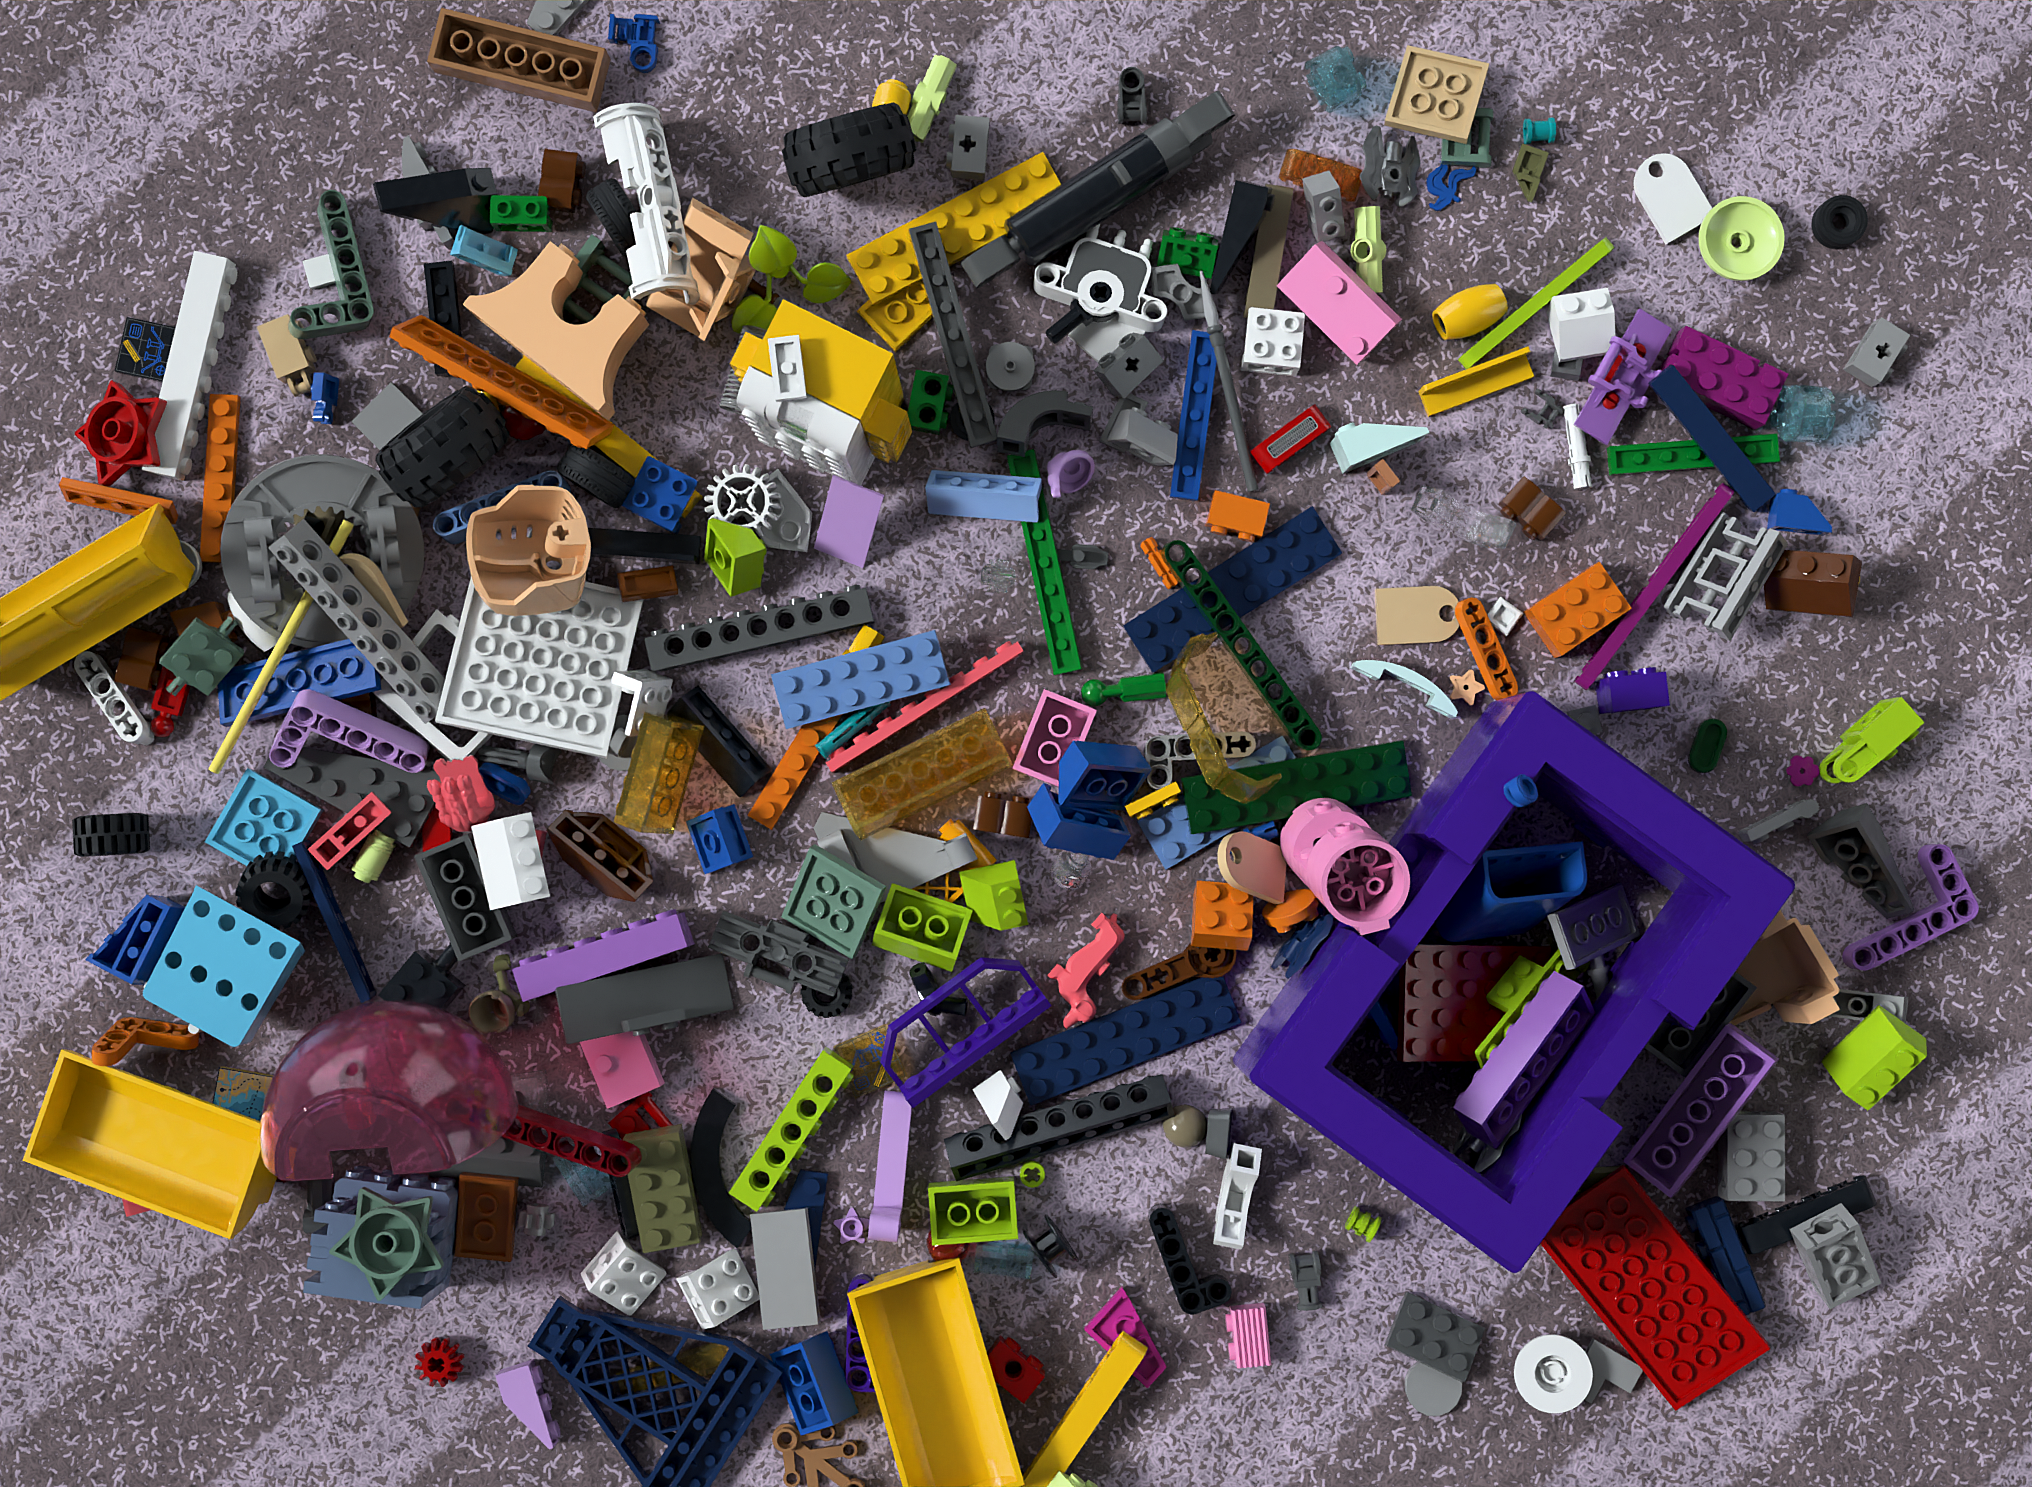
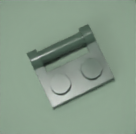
M1477 108L1474 120L1479 121L1478 154H1470L1471 131L1467 144L1441 139L1440 165H1466L1478 168H1488L1491 166L1492 156L1489 155L1490 121L1493 120V109Z

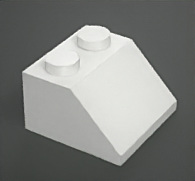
M1608 288L1552 297L1547 317L1559 362L1606 355L1611 346L1609 342L1615 336V312Z

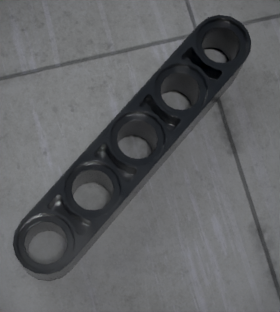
M1864 1175L1855 1176L1851 1182L1847 1183V1180L1828 1187L1826 1192H1815L1801 1198V1202L1795 1204L1793 1201L1775 1208L1776 1212L1771 1214L1765 1212L1748 1219L1749 1222L1746 1224L1738 1223L1736 1227L1747 1254L1760 1253L1793 1240L1790 1232L1791 1228L1840 1203L1852 1216L1874 1207L1877 1202L1867 1177Z

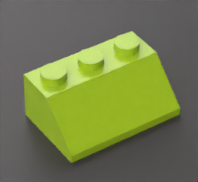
M892 883L874 933L872 946L952 972L973 910Z
M1878 1005L1822 1059L1821 1063L1842 1092L1868 1111L1927 1057L1926 1038Z
M1014 1176L929 1183L928 1196L932 1246L1018 1239Z

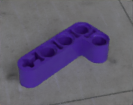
M865 1274L855 1276L850 1282L848 1292L856 1289L858 1284H866L873 1281V1279ZM848 1298L846 1383L853 1391L875 1392L864 1352L859 1353L853 1348V1343L861 1340ZM863 1370L867 1374V1379L857 1381L853 1378L852 1372Z

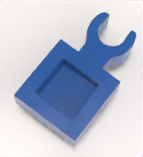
M314 372L311 384V400L316 402L313 412L314 422L332 424V406H337L339 378L326 373Z

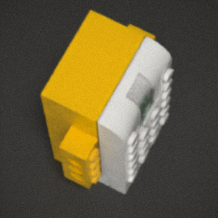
M784 299L763 340L745 332L730 362L735 372L734 375L738 377V381L741 383L737 395V405L742 411L741 415L746 417L745 420L749 422L748 425L752 427L751 430L758 437V441L773 448L774 446L783 450L784 454L793 459L799 460L800 458L809 463L810 467L822 473L825 471L861 486L875 457L886 463H889L890 459L897 462L912 433L908 413L900 408L904 401V395L894 354ZM799 335L807 399L776 402L768 339Z

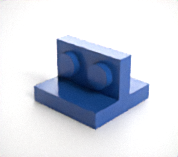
M735 804L714 809L686 821L704 874L753 858Z

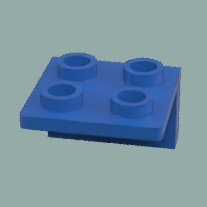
M648 456L622 506L636 515L674 534H678L682 527L679 520L698 485V481Z

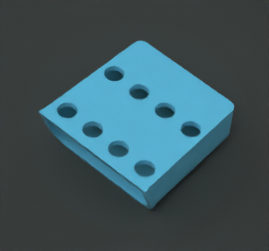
M196 885L143 990V997L232 1047L248 1044L253 1040L301 956H303L305 949L298 940Z

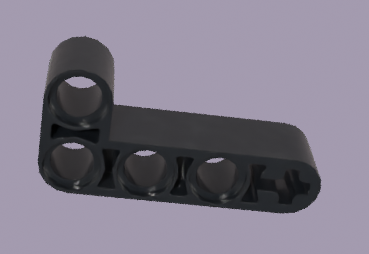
M1161 1203L1152 1206L1148 1212V1221L1181 1309L1186 1314L1194 1315L1226 1303L1232 1294L1231 1286L1223 1275L1213 1274L1198 1280L1172 1210L1167 1205ZM1162 1212L1164 1216L1169 1215L1165 1218L1169 1231L1163 1232L1160 1222L1154 1221L1158 1218L1157 1213ZM1176 1239L1179 1242L1177 1249L1171 1252L1166 1251L1163 1248L1166 1240ZM1178 1266H1186L1189 1269L1188 1274L1184 1278H1176L1173 1275L1174 1270ZM1222 1283L1225 1285V1290L1220 1295H1213L1210 1293L1212 1285ZM1188 1293H1196L1198 1301L1193 1305H1187L1183 1302L1184 1297Z

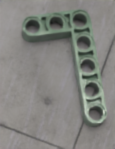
M328 190L321 195L317 213L340 301L295 308L289 319L288 330L297 339H310L361 331L369 326L374 314L346 200L336 190ZM333 203L338 207V210H328L324 204ZM335 229L344 232L345 237H335L331 231ZM341 256L349 257L352 260V264L344 265L338 258ZM354 283L360 290L351 292L346 288L345 284ZM361 310L367 317L358 319L353 315L352 311ZM326 314L335 315L338 322L329 323L323 316ZM303 318L309 322L310 326L306 328L299 327L295 320Z

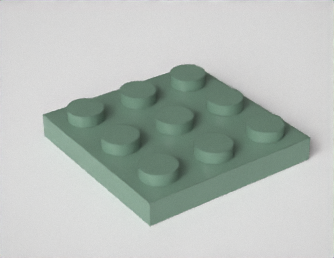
M814 844L808 850L781 917L850 959H853L859 952L887 886Z

